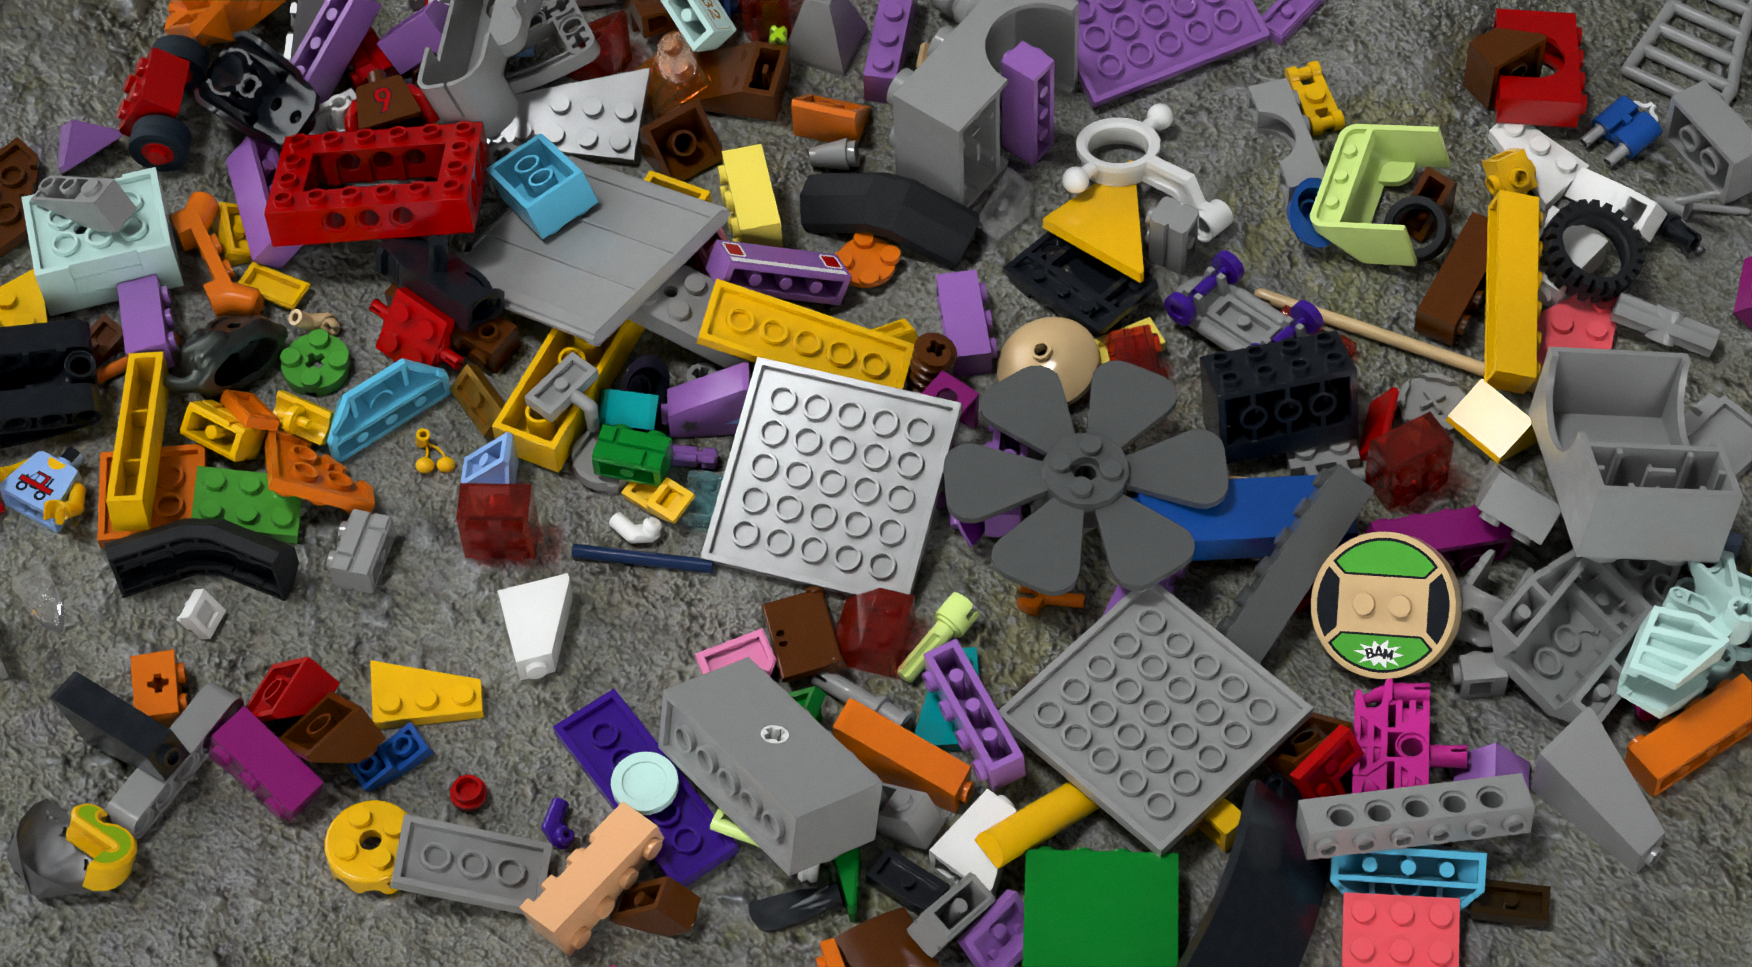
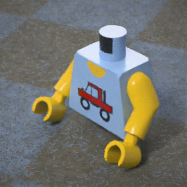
M68 447L59 459L44 451H38L32 457L10 466L0 467V492L6 506L59 533L69 518L78 516L84 511L86 489L80 472L77 470L85 461L84 457L76 449Z

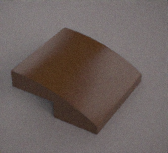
M905 907L871 918L834 938L846 967H940L936 958L928 956L908 934L906 929L913 923V920Z

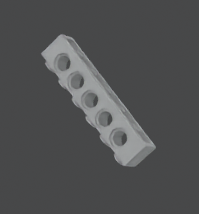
M1518 773L1298 800L1296 828L1306 860L1530 833L1535 806L1523 774Z

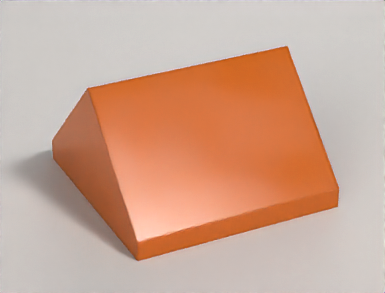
M809 93L793 98L791 103L793 135L829 143L849 138L850 141L857 140L859 144L870 115L871 106Z

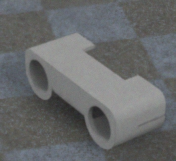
M543 0L450 1L437 57L430 47H425L417 79L420 89L443 125L456 124L461 121L483 122L486 139L499 134L509 126L517 114L518 99L503 75L507 57L515 55L525 46L531 19L538 13ZM494 3L493 12L490 19L489 10L492 4Z

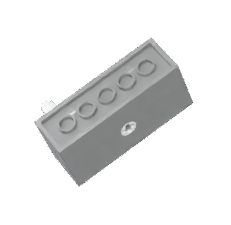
M749 657L663 690L658 748L788 876L798 873L797 878L801 882L808 880L810 883H815L818 879L820 863L829 862L845 852L875 840L883 782Z

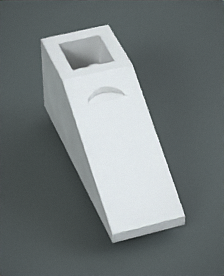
M1581 167L1564 195L1576 203L1581 199H1587L1588 203L1595 199L1600 200V207L1606 202L1613 205L1611 212L1615 213L1618 209L1623 211L1625 214L1621 219L1626 221L1631 218L1635 223L1631 230L1639 229L1642 235L1641 238L1648 242H1651L1668 214L1657 202L1584 167Z

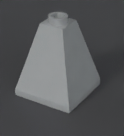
M804 0L786 45L789 46L790 61L844 76L868 30V25L849 0Z

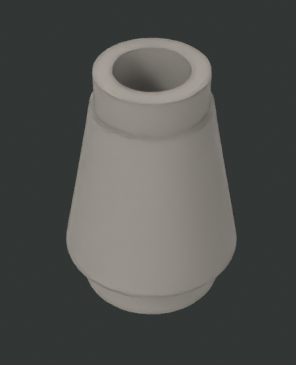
M844 138L818 145L817 147H810V164L812 167L851 171L852 167H859L860 164L857 140L850 141L849 138Z

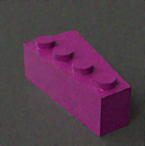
M1476 505L1454 510L1446 508L1428 514L1413 513L1406 517L1395 519L1381 518L1371 522L1365 533L1395 532L1416 537L1435 548L1446 559L1451 568L1458 565L1460 571L1473 568L1479 562L1480 557L1490 549L1495 550L1493 561L1505 558L1515 540L1510 535L1512 528L1501 522L1496 527L1480 518L1481 510Z

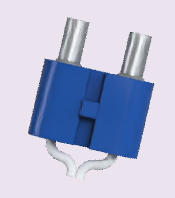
M1622 95L1592 120L1593 128L1582 136L1579 142L1585 148H1588L1600 137L1608 143L1614 142L1615 149L1603 159L1604 163L1610 168L1624 156L1632 159L1662 134V128L1658 123V116L1654 112L1657 107L1652 102L1643 104L1639 101H1632L1627 96ZM1638 107H1640V108H1642V109H1648V108H1650V110H1649V113H1650V114H1648L1645 110L1641 113V112L1638 110Z

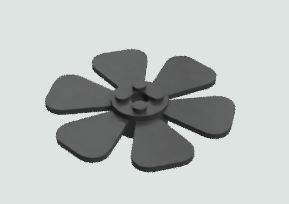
M1115 360L1101 364L1094 371L1091 381L1088 433H1075L1058 374L1052 369L1041 365L1029 366L1001 380L983 392L980 398V415L991 427L1045 456L1044 461L978 444L966 443L957 445L948 452L944 459L946 505L949 513L955 519L963 523H978L1043 497L1045 503L1043 506L995 543L992 550V564L999 575L1041 594L1049 596L1063 595L1071 591L1078 582L1083 528L1098 527L1114 581L1122 588L1131 591H1142L1187 566L1194 556L1195 544L1191 533L1184 527L1128 497V491L1194 508L1208 509L1215 507L1223 502L1228 493L1229 480L1225 448L1222 440L1215 433L1204 429H1194L1125 456L1124 449L1165 419L1175 409L1177 391L1170 380L1124 361Z

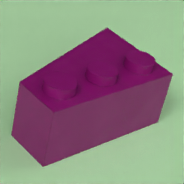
M245 706L235 713L211 737L209 757L237 779L247 790L253 792L264 801L265 806L274 816L278 818L282 816L290 822L321 793L324 782Z

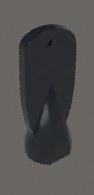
M836 881L829 883L823 888L795 890L754 901L749 906V914L753 923L761 931L770 933L805 923L826 911H838L845 909L838 882Z

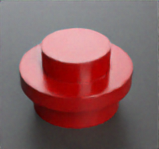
M470 774L462 775L452 784L450 798L456 808L463 811H472L481 807L486 801L487 788L480 778Z

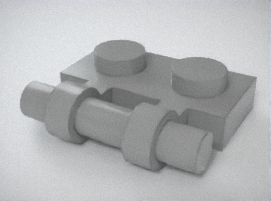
M1355 439L1284 453L1290 476L1318 475V472L1323 468L1328 469L1341 464L1362 481H1366L1364 468L1350 470V467L1359 466L1360 455Z

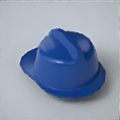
M1307 178L1300 182L1288 203L1287 219L1297 237L1305 244L1314 248H1324L1331 244V242L1314 230L1310 220V213L1322 179Z

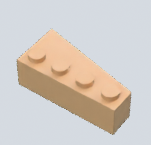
M622 802L590 834L589 842L591 844L587 848H576L567 858L565 871L557 878L551 874L541 884V889L544 892L534 902L527 898L519 908L537 933L571 956L576 949L579 950L586 945L591 937V930L598 921L609 916L614 909L615 900L622 891L628 890L633 886L639 876V870L646 861L652 860L657 856L662 848V841L665 838L656 824L625 802Z

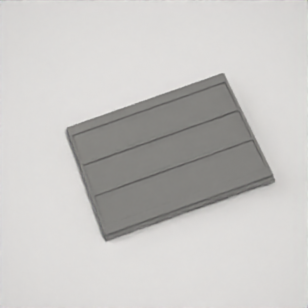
M570 156L568 158L583 171L599 201L597 204L589 208L585 214L574 218L562 226L555 234L549 235L544 239L509 208L464 250L458 258L481 272L490 282L492 289L499 288L505 291L504 309L584 339L588 344L596 347L600 346L722 228L728 222V217L731 216L728 208ZM492 299L493 305H496L495 299Z

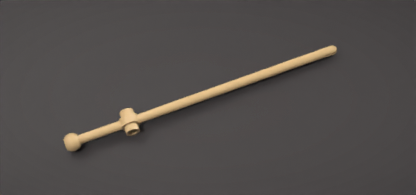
M1264 288L1256 289L1254 294L1267 304L1289 312L1300 301ZM1315 306L1321 313L1325 324L1484 377V362ZM1538 380L1531 384L1527 390L1528 392L1535 393Z

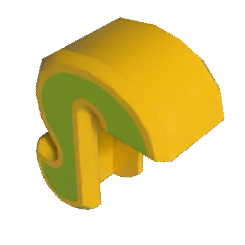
M85 803L79 804L72 809L70 825L66 831V840L93 858L87 866L82 887L92 891H108L124 883L131 874L137 854V840L124 827L106 823L108 814L104 809L94 804Z

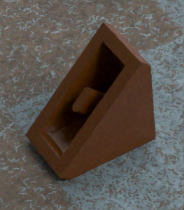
M1427 166L1411 196L1419 195L1430 198L1442 206L1448 216L1453 213L1457 183L1432 167ZM1422 209L1409 211L1399 221V225H1405L1408 234L1420 242H1424L1437 229V223L1433 215Z

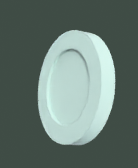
M638 752L627 756L619 762L611 777L612 794L617 804L620 805L622 802H625L642 815L655 814L667 808L675 799L679 787L678 775L674 765L666 757L654 752Z

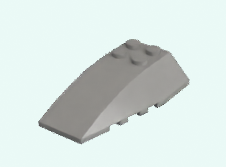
M1572 549L1527 577L1488 623L1496 664L1508 672V676L1547 715L1572 722L1589 706L1595 711L1602 723L1622 698L1616 694L1618 680L1639 626L1654 605L1662 606L1669 590L1674 586L1681 566H1669L1656 560L1617 559L1611 563H1597L1586 557H1576L1575 551Z

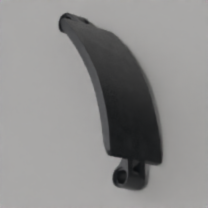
M1281 773L1271 774L1263 783L1258 779L1250 782L1245 792L1235 840L1225 871L1200 926L1176 967H1299L1312 936L1323 900L1330 858L1306 860L1296 828L1298 800H1303L1297 787Z

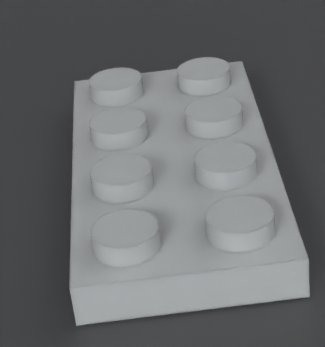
M405 814L402 821L390 888L524 915L519 908L527 898L534 902L544 892L541 889V884L547 879L553 844Z

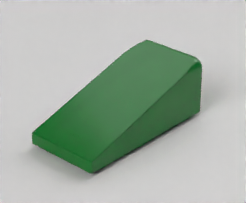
M860 846L833 859L850 922L858 920L861 867Z

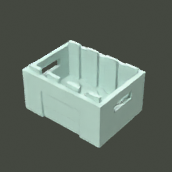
M156 167L122 174L123 177L115 179L137 207L118 232L95 231L33 203L31 200L33 195L21 197L34 273L50 316L119 301L117 284L156 273L162 286L167 285L169 289L184 286L172 223L169 218V208Z

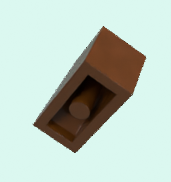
M669 876L634 884L628 890L622 891L610 921L617 925L665 937L688 932L696 922L697 909L701 897Z

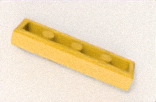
M1068 781L979 833L974 841L994 866L999 869L1026 853L1027 849H1033L1100 809V807Z

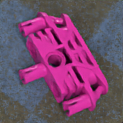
M1393 678L1386 679L1385 685L1372 689L1367 694L1363 695L1361 689L1355 690L1354 736L1364 755L1353 765L1352 794L1386 790L1387 782L1394 783V788L1429 784L1430 767L1467 769V745L1429 744L1430 683H1394ZM1382 701L1378 707H1366L1368 704ZM1389 722H1396L1395 727H1389ZM1388 753H1395V757H1388Z

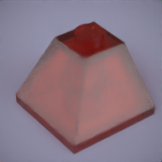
M621 9L588 23L600 45V54L589 64L565 76L580 82L626 72L625 69L632 61L627 14ZM585 42L578 44L581 49L586 47Z

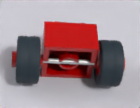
M168 35L157 39L147 57H140L134 75L129 74L124 83L123 92L127 95L126 100H122L117 111L116 118L121 119L118 130L121 134L130 137L128 144L129 153L143 167H156L157 171L162 172L174 171L183 167L188 159L192 142L191 133L175 117L179 113L183 92L194 91L196 87L200 88L202 81L206 79L210 63L208 51L194 39L181 35Z

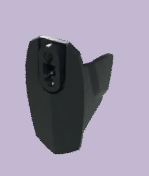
M246 30L235 31L232 37L237 41L228 44L217 56L214 63L208 69L206 79L202 81L200 89L196 87L193 91L195 93V100L240 132L274 145L283 146L285 137L309 134L316 125L315 115L320 110V96L314 87L302 76L301 71L291 61L259 37ZM296 116L301 118L298 122L294 120Z

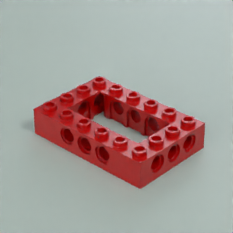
M461 121L456 124L445 125L431 123L418 127L395 126L390 129L379 130L366 128L353 132L339 133L337 131H329L324 134H295L285 137L264 212L272 246L281 247L475 232L487 172L486 168L488 167L490 157L483 122ZM427 176L438 178L435 182L414 181L408 184L395 185L383 183L377 186H347L341 189L328 190L318 188L320 179H323L328 185H341V183L367 181V183H372L374 180H407V178Z

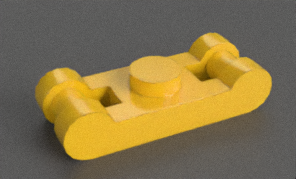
M1316 60L1308 62L1305 67L1297 68L1292 66L1285 68V78H1287L1291 90L1298 92L1301 114L1307 115L1309 119L1310 135L1312 137L1321 135L1323 130L1331 128L1334 131L1344 129V115L1338 109L1322 75L1320 63ZM1307 79L1310 80L1311 84L1303 85L1301 82Z

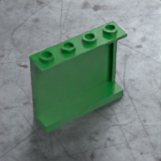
M1048 846L1027 849L1022 967H1176L1178 964L1179 853L1167 852L1160 857L1153 851L1131 852L1123 848L1111 851H1093L1085 847L1073 850H1055Z

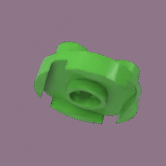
M323 329L312 330L309 334L297 338L280 354L282 373L286 384L294 392L301 395H306L305 392H316L317 396L330 394L338 390L347 381L349 376L348 370L351 365V359L346 345L339 338L329 335ZM321 360L322 367L312 366L308 368L311 362Z

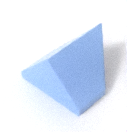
M506 432L464 457L460 483L461 488L510 521L519 464L513 434Z

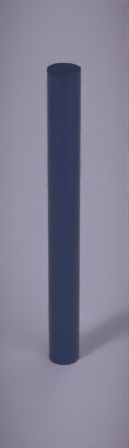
M573 544L572 558L711 574L714 570L713 561L697 557Z

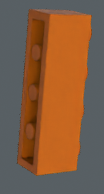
M1743 673L1733 680L1729 678L1724 679L1713 689L1710 695L1704 699L1701 697L1695 698L1685 707L1684 712L1676 717L1670 715L1664 718L1653 732L1647 736L1644 734L1638 735L1628 744L1624 763L1632 776L1652 798L1752 733V682Z

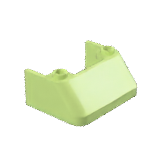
M1353 124L1344 128L1338 135L1310 213V220L1314 230L1362 263L1416 266L1417 258L1406 226L1372 224V220L1384 186H1401L1408 183L1413 178L1417 167H1450L1451 162L1440 127Z

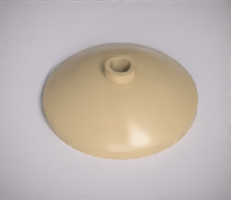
M1063 317L1036 319L1017 329L1003 345L997 361L998 380L1000 382L1029 366L1041 365L1050 368L1058 374L1067 405L1069 406L1078 401L1091 388L1093 373L1100 365L1099 350L1090 332L1074 320ZM1047 350L1044 355H1038L1041 351Z

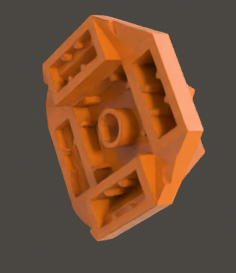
M171 0L168 6L170 15L166 19L164 30L168 35H181L194 39L204 47L211 44L234 42L236 39L232 35L235 31L250 30L287 0Z

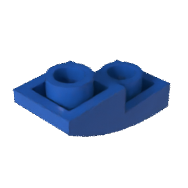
M409 722L386 742L379 744L377 751L371 757L362 760L360 763L347 764L363 789L370 792L413 769L432 755L434 751L418 727Z

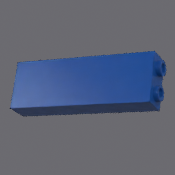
M1317 475L1228 479L1227 496L1223 502L1208 509L1194 508L1133 492L1131 498L1179 524L1191 533L1195 544V552L1191 561L1270 557L1277 547L1273 544L1276 536L1285 526L1290 527L1296 518L1293 515L1294 509L1304 497L1309 498L1315 487L1312 483ZM1355 520L1336 549L1350 539L1357 537L1358 529Z

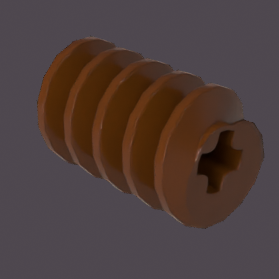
M926 333L915 341L906 380L907 391L921 394L942 370L953 375L957 350L952 340L939 333Z

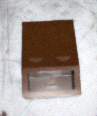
M756 41L697 53L688 76L680 106L698 98L704 111L776 122L791 74L789 46Z

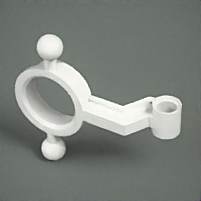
M1162 103L1153 105L1147 112V119L1143 122L1130 118H1106L1089 124L1079 133L1076 140V151L1081 159V167L1067 169L1062 177V184L1068 192L1073 194L1083 192L1088 187L1089 178L1099 184L1116 187L1129 186L1140 182L1147 183L1171 195L1173 199L1180 201V205L1187 204L1199 209L1198 240L1201 242H1209L1233 222L1232 211L1225 202L1219 199H1214L1210 202L1205 200L1194 174L1158 157L1160 153V138L1154 129L1164 130L1171 125L1173 112L1169 106ZM1126 144L1137 147L1146 154L1132 162L1110 163L1095 158L1091 152L1105 145Z

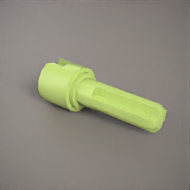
M953 592L935 612V625L898 667L897 674L907 683H913L925 669L924 653L947 643L952 637L961 638L978 619L980 612H970L973 608V603L968 598Z

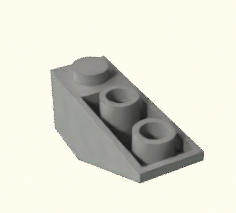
M50 175L39 184L38 191L31 198L32 202L90 229L103 232H118L137 209L115 179Z
M882 783L876 832L897 843L926 850L945 823L944 818L926 792Z

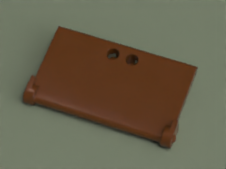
M811 586L805 588L806 592L762 605L781 679L784 683L828 670L832 674L842 671L846 667V662L841 655L825 601V591L822 587Z

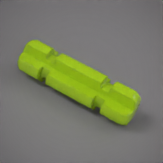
M776 25L771 26L769 43L786 46L787 29L784 25L780 28H777Z

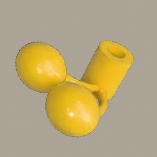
M418 429L415 445L418 448H425L426 454L425 457L419 458L416 461L415 467L417 471L427 474L434 469V461L428 458V446L436 449L443 456L436 463L437 469L443 473L453 471L456 466L454 459L446 456L438 446L429 443L430 432L427 429Z

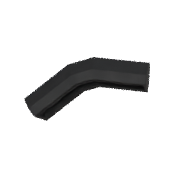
M887 172L812 174L808 176L800 193L801 225L806 233H871L890 238L951 271L958 265L980 220L979 213L914 179Z
M184 518L104 543L108 561L123 598L194 575L223 576L286 601L293 589L299 565L295 547L225 519Z

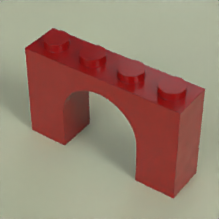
M1496 8L1493 29L1503 28L1544 34L1547 37L1543 62L1556 70V73L1545 77L1499 75L1495 96L1496 123L1577 128L1579 114L1584 115L1586 112L1587 95L1581 94L1585 86V72L1580 71L1583 66L1584 50L1578 49L1582 41V27H1577L1576 13Z

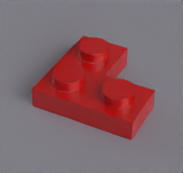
M1340 724L1289 775L1303 799L1344 795L1346 792L1339 779L1364 753L1351 729Z

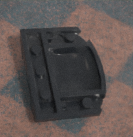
M1049 231L1003 267L1004 274L1027 298L1030 299L1034 296L1065 318L1074 320L1084 326L1092 336H1102L1158 289L1156 278L1152 279L1150 267L1144 258V281L1139 283Z

